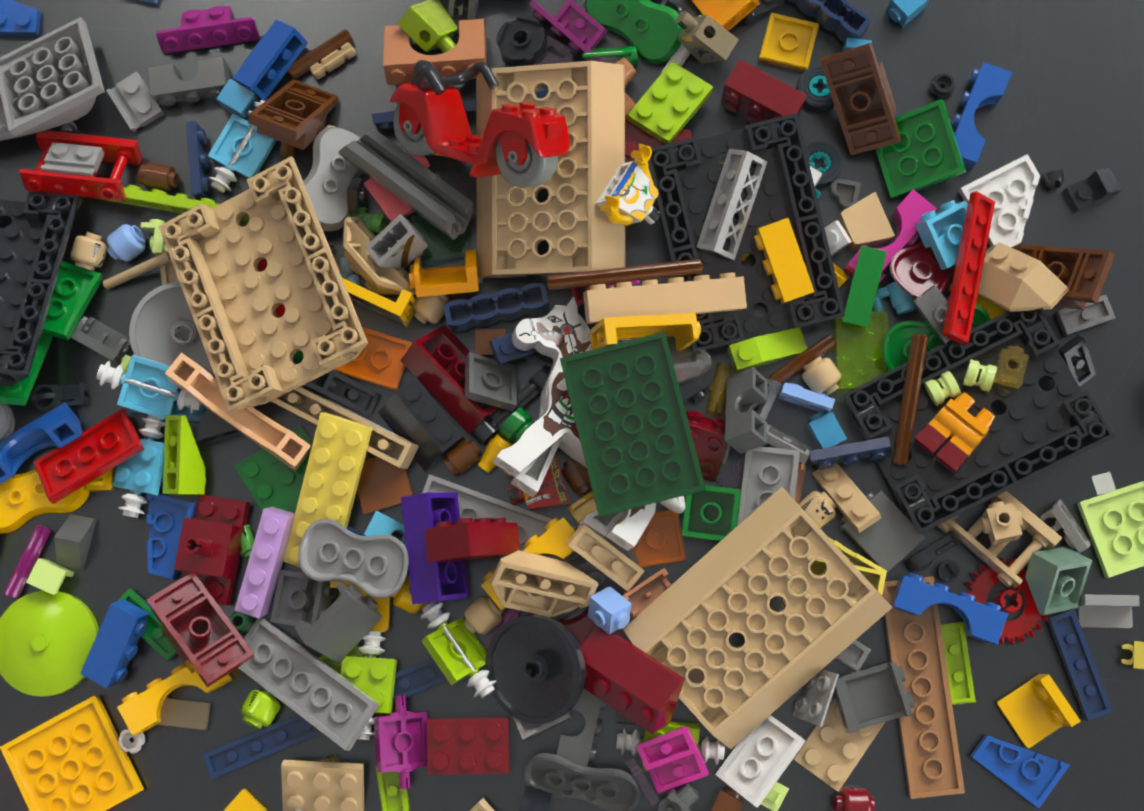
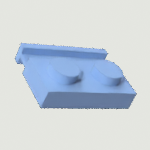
M784 383L778 395V399L818 412L824 411L825 414L832 410L835 402L834 398L828 397L824 393H815L793 383Z

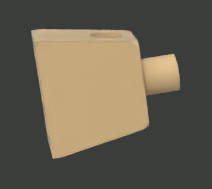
M876 192L843 210L837 217V221L840 222L852 241L848 244L850 251L860 250L861 245L874 247L888 244L895 236Z

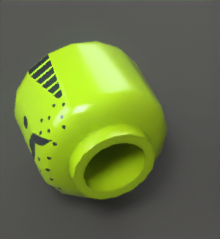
M263 688L262 691L252 690L240 712L244 716L242 720L245 723L260 730L261 727L271 725L281 706L276 697Z

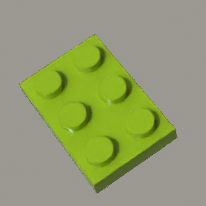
M671 61L627 114V120L665 145L670 144L712 94L713 86Z

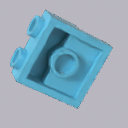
M954 200L939 206L940 212L935 213L934 210L920 216L921 222L915 224L925 248H932L941 270L957 263L968 207L966 200L955 203Z

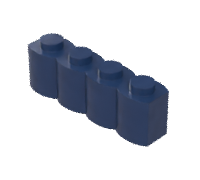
M787 0L796 3L797 7L804 14L815 17L823 28L835 32L843 43H845L847 37L862 39L871 22L865 12L851 7L847 0Z
M530 283L523 286L520 290L507 288L497 292L495 295L480 294L469 301L457 299L444 305L447 324L451 331L456 332L466 331L474 325L489 326L500 319L505 321L516 320L524 314L539 315L550 309L546 287L543 283Z

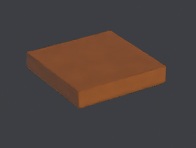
M379 457L364 461L357 487L364 515L401 505V497L413 495L406 469L399 468Z

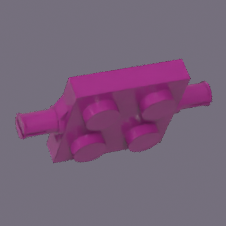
M406 695L394 696L396 712L387 716L374 717L376 770L380 773L390 771L399 773V789L411 788L410 772L419 767L427 766V712L406 711Z

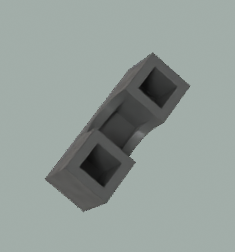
M223 57L198 60V73L189 81L181 80L180 73L173 64L148 68L151 96L159 105L172 106L176 102L181 101L197 102L201 98L207 97L216 99L230 79L229 66Z
M754 367L727 377L724 438L725 442L740 454L767 444V422L753 409L767 401L768 380Z
M584 688L580 699L572 709L582 713L585 718V727L577 735L562 733L557 755L587 767L588 763H594L597 748L592 747L594 736L599 737L603 721L598 720L600 709L605 710L606 703Z

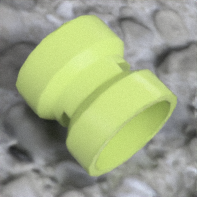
M971 359L963 385L970 387L976 385L981 390L989 392L997 367L993 365L983 366L980 365L979 361ZM979 369H981V372H980L978 381L976 382V379H977V376H978V373H979Z
M950 371L941 374L937 380L931 379L924 383L931 400L936 406L944 403L948 397L954 398L961 394L960 388Z

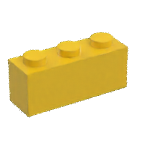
M789 218L758 228L754 241L759 251L763 250L766 260L762 262L766 274L772 275L774 284L771 285L775 299H780L782 304L813 293L814 289Z

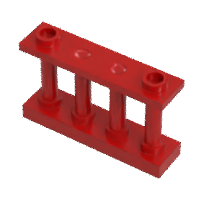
M48 130L37 133L36 139L42 153L35 170L20 169L19 171L25 190L117 201L126 200L120 179L126 164L140 165L142 156L137 140ZM52 142L102 147L104 153L102 161L115 163L109 178L96 177L97 172H94L93 177L41 171L40 167L45 164L44 159Z

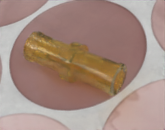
M717 362L714 380L709 386L711 393L706 413L711 415L714 412L713 416H722L727 391V377L730 376L733 366L731 364L725 366L724 362Z

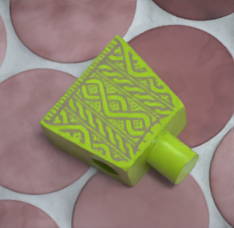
M428 0L410 6L397 23L426 52L439 48L445 53L456 46L451 38L457 32V26L439 0Z

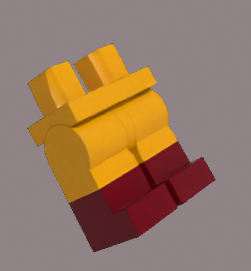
M965 392L954 401L950 399L946 406L914 438V442L932 457L937 453L936 460L954 475L988 435L989 427L995 418L985 408L976 417L967 412L975 401ZM952 437L951 440L942 448V446L949 440V438Z

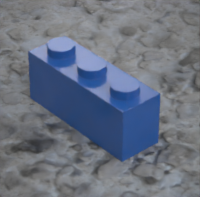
M276 19L232 78L240 85L253 91L259 99L265 101L308 42L296 28Z
M125 599L111 603L80 674L106 689L123 682L128 673L126 669L128 663L137 653L138 646L136 645L139 638L143 636L148 628L147 620L150 613Z

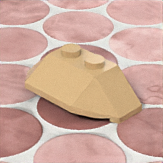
M348 216L344 220L343 250L344 257L349 261V267L352 271L361 275L366 281L365 285L374 293L400 295L402 289L416 295V290L410 288L409 273L404 268L378 266L365 248L376 236L359 217Z
M1001 242L986 250L978 295L1010 312L1031 311L1043 308V310L1052 309L1069 291L1068 287L1041 261Z
M519 550L500 559L490 581L503 607L547 617L564 614L578 607L580 609L588 607L590 597L594 595L599 585L597 581L565 561Z

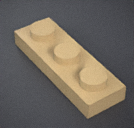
M837 463L832 468L818 469L812 473L814 480L859 533L881 519L878 510Z
M583 522L566 542L570 548L626 591H629L645 572L643 568Z

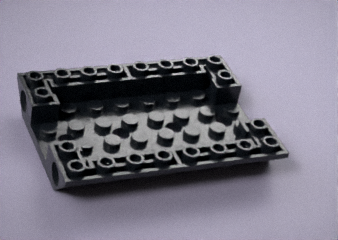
M797 113L749 124L744 129L696 140L695 137L651 148L652 155L648 160V166L654 186L658 190L656 199L671 261L700 259L703 266V271L700 274L675 276V278L684 277V282L694 281V276L709 275L710 279H720L719 274L735 273L736 277L744 276L747 308L738 311L696 314V320L700 323L701 333L699 339L691 344L693 353L845 316ZM729 149L748 151L767 161L735 260L696 248L723 168L718 164L717 157L720 154H728ZM751 162L749 168L750 176L754 175L757 166L754 162ZM746 187L741 192L742 201L747 196ZM733 217V225L737 224L739 217ZM789 218L814 292L781 304L780 299L776 300L772 292L771 285L774 284L772 275H767L762 261L766 259L763 250L759 251L757 249L754 236L757 235L756 230L758 228ZM730 237L726 238L723 246V250L728 251L731 243ZM745 253H750L755 258V263L750 268L743 266L741 263V257ZM757 303H762L767 308V313L762 318L755 316L753 313V307Z
M29 191L26 202L0 200V226L5 221H12L6 228H0V386L12 387L29 377L80 201L79 195Z
M1040 309L1007 311L972 329L968 343L960 344L950 340L925 353L909 451L911 459L906 465L893 463L892 457L908 362L844 394L853 419L865 441L889 436L891 453L887 454L885 458L876 460L905 515L919 534L1116 437L1088 390L1082 392L1057 350L1060 342ZM971 359L979 361L980 365L983 366L993 365L997 367L989 392L981 390L976 385L971 387L963 385ZM979 369V373H978L976 382L978 381V378H979L981 369ZM950 371L955 378L961 394L965 392L975 401L967 412L976 417L985 408L995 416L989 427L988 435L981 441L955 475L936 460L937 453L932 457L914 442L915 436L932 421L938 412L946 406L950 399L954 401L958 397H948L944 403L936 406L925 388V382L931 379L937 380L941 374ZM1042 378L1050 379L1053 383V389L1050 391L1042 390L1038 384L1039 380ZM994 402L1003 403L1006 407V412L1002 415L994 414L991 410V404ZM949 438V440L942 446V448L951 440L950 438Z

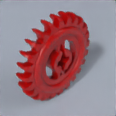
M1003 557L999 558V560H1000L1003 564H1005L1004 558H1003ZM1015 558L1009 559L1006 565L1008 568L1015 561ZM979 565L980 574L976 572L971 573L974 582L966 581L965 584L971 590L964 593L975 596V602L985 605L990 589L1001 581L997 578L998 574L991 567L988 566L987 569L984 565ZM1024 568L1017 574L1023 581L1016 590L1011 586L1009 589L997 591L993 596L992 603L1001 606L1000 611L1005 613H1013L1021 608V591L1025 599L1022 613L1017 618L1005 622L998 643L1000 645L1004 643L1005 637L1009 645L1015 644V637L1020 643H1024V634L1030 638L1035 637L1032 628L1036 630L1043 629L1039 625L1038 620L1048 621V618L1040 614L1025 577L1027 570L1024 571ZM1005 596L1011 597L1009 599V602L1012 604L1011 606L1004 605L1006 603Z

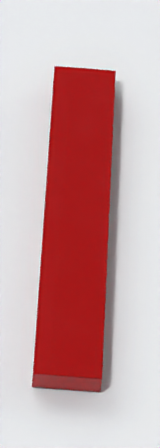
M978 191L970 193L942 334L960 344L969 342L995 201Z

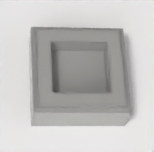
M855 640L834 659L857 672L860 670L871 649Z

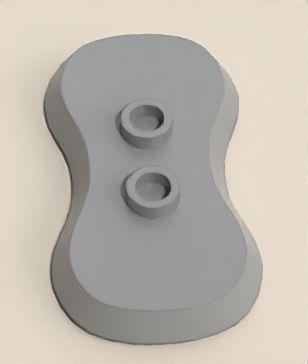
M338 127L325 128L316 136L313 143L312 168L309 175L303 181L323 231H336L344 226V220L348 216L350 217L351 212H348L347 188L352 177L359 178L363 174L362 171L338 154L339 150L344 146L361 138L353 132Z
M321 519L310 524L302 537L299 547V565L305 575L315 581L343 580L355 584L370 596L386 598L397 593L405 580L408 570V551L405 545L393 536H361L350 532L334 520Z

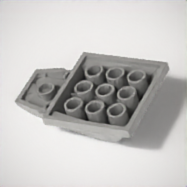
M81 17L0 57V141L42 132L75 121L87 115L92 109L96 97L105 92L87 24Z

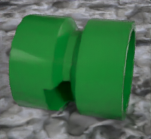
M520 407L507 418L498 431L508 441L514 440L516 443L525 430L534 423L531 422L532 417Z

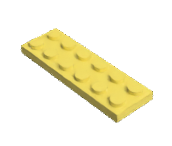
M320 413L283 562L300 567V543L306 529L313 522L321 519H330L340 523L347 529L373 427L329 413Z

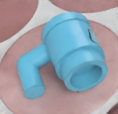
M896 282L877 289L873 305L875 314L885 311L881 299L888 296L893 308L896 309L897 315L917 310L912 302L916 298L904 292Z

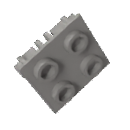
M821 670L802 687L800 696L795 702L793 717L822 727L839 674Z

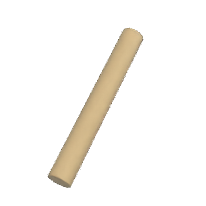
M168 251L104 280V287L109 290L170 262L171 258Z

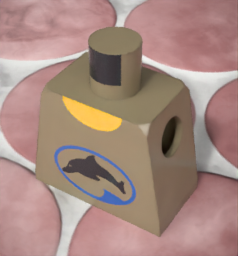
M683 11L676 19V23L682 28L678 35V40L701 64L726 61L738 42L734 35L708 15L692 17L687 11Z

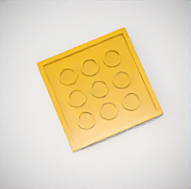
M99 695L92 696L0 747L30 811H107L144 790L127 753L119 745V736Z

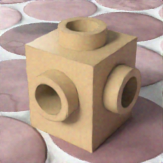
M1004 501L988 505L989 509L985 510L980 521L984 534L988 533L991 545L1018 540L1022 535L1020 526L1023 525L1020 511L1015 510L1013 503L1005 505Z

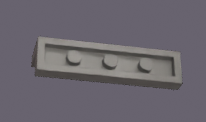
M729 149L696 248L735 260L767 161L748 151ZM751 162H754L757 166L754 175L750 176L749 168ZM746 187L747 196L742 201L741 192ZM738 212V222L736 225H733V216ZM730 237L729 249L725 251L723 250L725 240Z

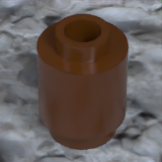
M150 162L142 164L138 173L140 184H144L147 188L169 192L173 187L177 186L179 175L175 172L174 167Z
M464 439L445 453L447 456L442 461L455 476L459 472L462 474L479 461L480 457L478 454L482 451L473 440L467 442Z
M572 458L563 463L565 468L561 472L573 492H577L579 496H582L591 491L592 486L587 468Z

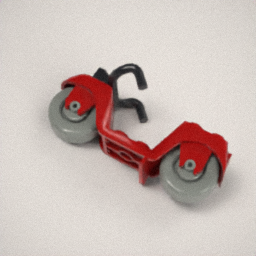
M426 60L417 61L414 66L411 82L399 85L389 102H399L394 113L393 124L396 138L406 152L414 156L439 154L473 164L469 173L470 176L482 178L502 174L510 184L518 188L540 186L551 179L557 168L558 156L567 154L571 144L565 115L556 113V109L551 107L536 108V104L533 102H520L519 106L502 104V108L492 109L483 137L472 135L460 93L452 86L463 84L479 73H482L491 90L499 86V83L490 67L484 62H477L459 74L441 76L431 62Z

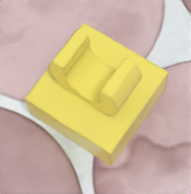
M1134 641V645H1122V649H1130L1133 656L1129 660L1121 659V662L1126 665L1134 664L1133 668L1144 669V642Z

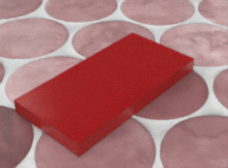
M122 408L82 432V436L62 448L54 449L33 463L48 500L55 504L144 450V447L128 412Z

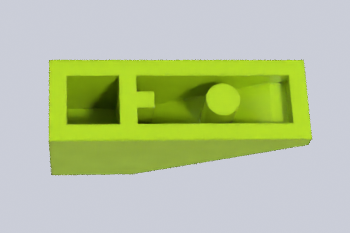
M798 327L729 345L727 353L734 374H737L751 367L756 369L797 356L808 348L801 328Z
M165 415L163 494H205V466L186 415Z

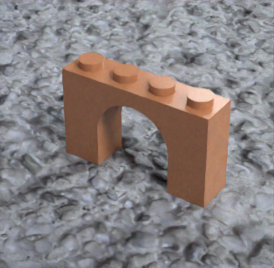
M484 19L459 20L458 43L448 52L438 55H424L413 50L412 38L399 25L385 26L383 68L387 85L411 82L414 66L419 60L431 62L441 76L459 74L477 62L487 64Z

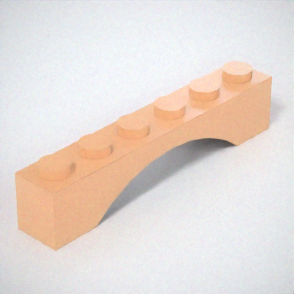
M183 353L177 357L165 372L167 379L295 472L311 452V445L253 407L229 412L217 380Z

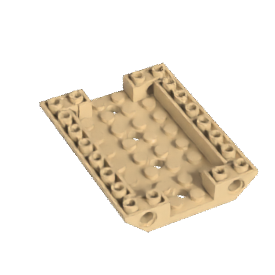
M597 61L491 68L499 83V86L492 90L489 88L482 73L477 75L476 136L483 137L492 109L502 108V104L519 106L520 102H533L536 104V108L551 107L556 109V113L565 115L571 143L568 153L558 156L555 173L543 185L518 188L510 184L502 174L482 178L477 177V271L479 279L527 277V275L563 274L626 267L625 225L611 224L607 219L605 211H601L600 207L595 204L619 165L625 163V66ZM542 85H547V96L538 98V88ZM541 189H547L549 197L545 202L540 203L537 199V194ZM546 240L549 244V250L546 254L540 255L537 250L538 244Z
M289 157L247 179L250 189L222 204L210 208L202 203L159 226L229 412L266 404L356 359L368 344L293 157ZM248 214L250 217L249 223L241 227V218ZM263 259H266V269L262 272H259V262ZM279 305H284V315L277 318L275 314L276 308ZM302 351L304 355L302 362L295 364L293 360L295 353Z
M781 486L631 620L623 630L634 646L685 678L679 699L715 738L732 749L893 607ZM815 560L824 561L826 563L825 572L820 575L812 573L810 569L812 562ZM775 596H780L785 600V607L780 611H775L769 606L770 600ZM736 632L741 633L745 638L744 643L739 647H734L729 643L730 635ZM695 668L700 669L704 673L703 680L698 683L692 682L688 677V673Z

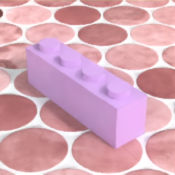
M276 507L263 509L234 611L256 618H261L269 613L295 513Z

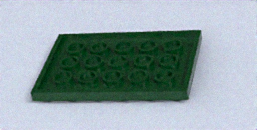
M665 332L560 358L599 517L706 490Z

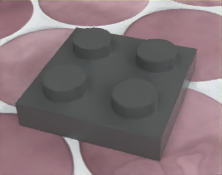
M469 352L465 357V398L513 411L517 406L516 366L508 363L498 366L495 359Z

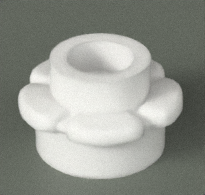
M129 728L120 733L119 745L125 752L136 753L141 750V746L145 743L144 733L133 736ZM131 737L134 738V742H133V743L130 742V738H131Z

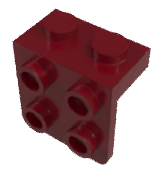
M686 411L702 477L709 481H715L728 446L724 438L726 421L720 418L711 419L704 417L697 411Z

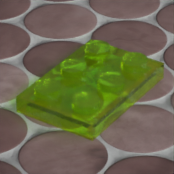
M888 311L871 312L868 328L842 322L843 317L835 318L836 367L841 373V379L837 382L839 386L837 390H853L888 372L882 356V342L888 331Z

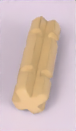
M346 43L340 47V51L335 50L321 59L322 62L320 64L317 62L312 65L310 70L314 77L320 79L326 75L325 72H331L345 63L346 58L349 60L354 57L356 52L350 43Z

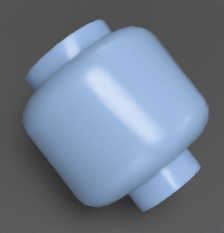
M123 224L108 235L107 251L115 260L120 259L124 262H129L145 250L146 237L137 226Z

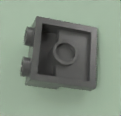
M280 570L270 622L296 626L303 620L313 625L330 607L331 599L336 597L337 588H330V581H315L306 576L305 573Z

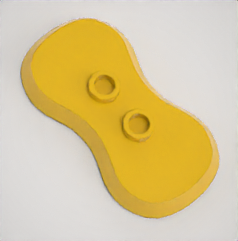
M36 469L23 474H15V476L0 484V533H11L41 514L73 512L86 502L90 491H86V485L53 504L48 500Z

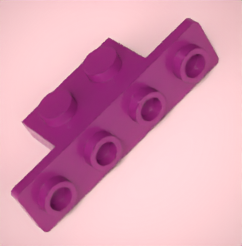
M531 0L529 3L535 8L532 13L543 22L546 19L553 24L550 29L561 38L565 34L570 39L568 44L578 53L582 50L585 53L593 52L592 50L608 32L607 29L573 0H567L555 17L535 1ZM600 57L586 59L587 61H597L606 63Z
M214 6L210 9L189 10L181 13L179 28L156 31V37L162 53L168 54L259 40V32L254 17L232 20L233 13L230 6Z

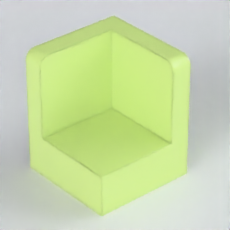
M38 558L26 583L56 595L65 576L72 577L74 572L50 560Z

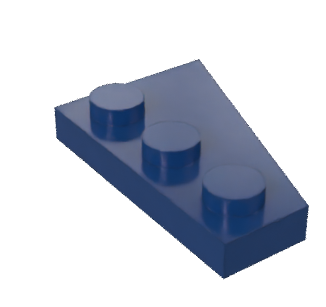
M0 0V35L39 36L41 12L38 9L13 0Z
M147 494V500L149 501V514H147V524H149V540L147 541L148 573L176 580L179 570H174L184 517L194 519L197 504L158 494V496Z
M988 735L983 737L970 755L973 760L1038 809L1070 766V764Z

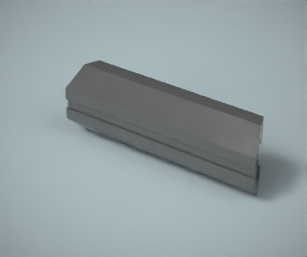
M375 129L366 133L360 140L352 141L339 150L338 154L451 239H456L458 235L466 231L473 214V202Z

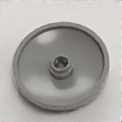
M180 282L159 286L143 297L133 312L129 327L130 343L134 355L171 366L177 357L183 353L213 376L214 372Z

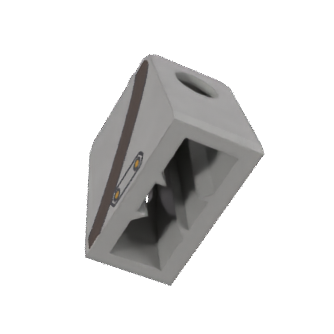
M399 214L365 248L378 266L403 269L417 256L423 254V250L427 248L428 243L417 228L403 215Z

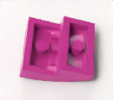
M687 726L636 744L646 771H649L657 793L703 778L709 774L698 746Z

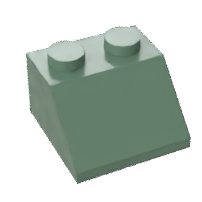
M1068 547L1032 552L1025 577L1040 614L1047 615L1078 608L1092 560Z

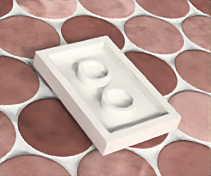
M770 715L735 746L715 775L758 808L803 746L805 740Z

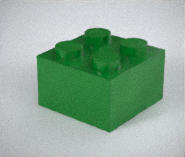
M705 485V491L686 495L682 536L721 541L737 527L741 489Z

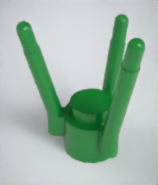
M635 46L594 48L593 52L582 54L583 58L615 56L616 62L625 58L633 67L638 66V55Z

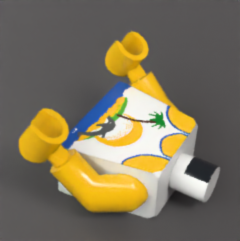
M639 144V151L633 150L631 153V157L635 159V162L631 161L619 165L595 203L600 207L601 211H605L607 219L611 224L628 226L629 224L641 222L643 219L649 224H653L660 217V212L652 206L658 196V190L654 186L648 168V160L652 155L651 147Z

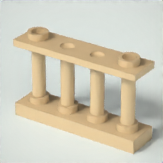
M1007 491L990 499L991 504L1004 501L1005 505L1013 503L1015 510H1019L1022 516L1023 525L1020 526L1021 530H1027L1033 536V542L1009 568L996 558L1009 542L991 545L987 550L975 539L983 531L980 521L983 515L967 532L955 522L960 515L938 525L945 533L948 531L950 533L953 532L959 541L998 574L997 578L1007 587L1012 586L1015 589L1023 581L1017 574L1027 565L1032 552H1037L1041 548L1045 549L1046 547L1053 549L1062 539L1061 536Z

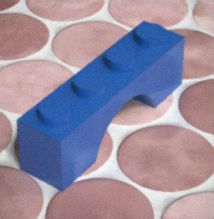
M985 62L982 63L978 70L974 69L968 81L972 86L969 92H964L959 104L963 106L961 114L956 113L951 124L965 169L970 171L977 164L986 141L975 127V110L984 105L997 104L1004 95L1012 72Z
M66 403L56 407L0 441V484L15 476L20 465L37 451L51 446L62 448L82 436L81 422Z
M908 573V576L903 575L899 577L890 603L894 609L913 616H919L931 605H947L961 616L967 636L991 645H998L1008 613L1000 611L1001 606L987 601L985 605L975 602V596L964 592L956 595L949 592L950 587L934 582L933 586L923 582V577L913 573Z

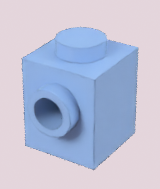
M609 586L590 597L588 617L610 635L629 624L632 604Z

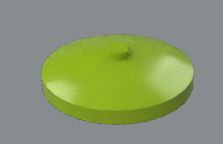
M37 591L15 601L0 618L1 676L16 690L32 696L59 695L78 686L86 678L80 673L99 632L98 623L91 610L75 596L60 591L56 595L46 591Z

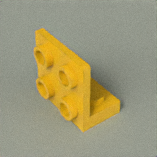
M1038 674L997 701L998 707L1026 748H1031L1062 726L1073 727L1080 722V719L1049 674Z

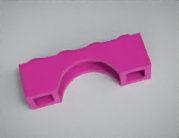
M914 189L892 214L897 225L896 240L889 246L875 248L887 251L879 283L886 276L883 271L888 265L890 266L893 256L904 247L912 246L919 238L915 235L918 232L915 224L921 222L920 216L937 209ZM860 250L843 270L852 278Z

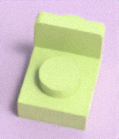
M151 219L150 222H141V228L148 234H154L150 239V248L152 253L158 256L168 251L159 226L164 224L165 221Z

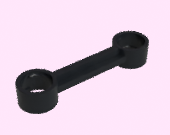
M548 365L539 369L529 382L517 392V406L513 411L500 408L473 430L471 435L481 446L487 444L491 437L494 438L498 434L499 428L512 413L520 407L524 408L533 398L542 393L551 371Z

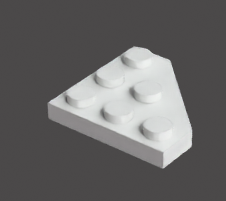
M1028 154L967 184L959 190L960 195L964 201L966 200L967 204L970 193L975 191L995 201L988 238L990 247L1001 242L1013 248L1022 241L1024 227L1029 217L1034 192L1040 178V174Z

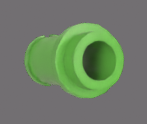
M245 525V534L242 532L241 537L242 551L240 555L245 560H249L254 537L250 525Z

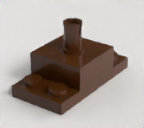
M872 43L821 58V66L850 155L899 143L901 137L894 117L897 108L882 61L877 62Z
M293 79L249 114L248 123L257 126V133L281 141L279 150L281 156L286 158L294 157L296 147L304 150L325 128L327 113L337 106L339 96Z
M1019 244L1017 248L1018 251L1041 261L1068 287L1069 291L1054 307L1084 310L1086 302H1098L1115 257L1110 250Z

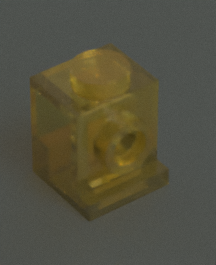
M1008 346V349L1001 350L993 383L1016 389L1022 386L1029 355L1023 354L1024 349ZM1008 361H1015L1017 368L1011 369L1008 366Z

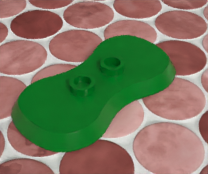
M585 0V11L605 29L621 35L631 46H635L638 57L647 63L657 65L665 63L677 52L681 45L678 35L682 28L676 23L679 13L668 6L656 4L649 0Z
M975 306L971 330L990 320L988 313L981 306ZM904 321L894 325L887 331L882 342V356L887 371L908 362L912 336L914 334L926 335L928 337L926 352L944 344L928 322Z

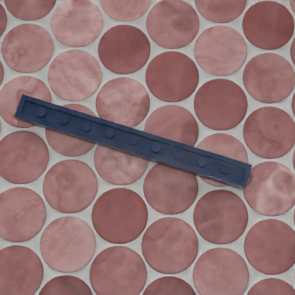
M433 658L396 673L393 703H395L394 696L406 695L407 698L447 681V678ZM297 714L202 754L210 778L214 779L319 735L322 732Z

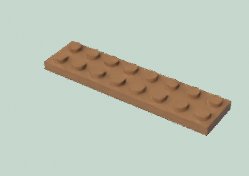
M934 576L923 577L924 583L933 586ZM898 580L886 581L884 583L882 596L889 604L891 603ZM938 604L931 605L919 616H913L891 608L884 615L890 662H896L897 666L902 667L906 678L903 686L905 692L911 694L914 708L911 709L912 716L898 718L908 796L910 799L963 794L965 790Z

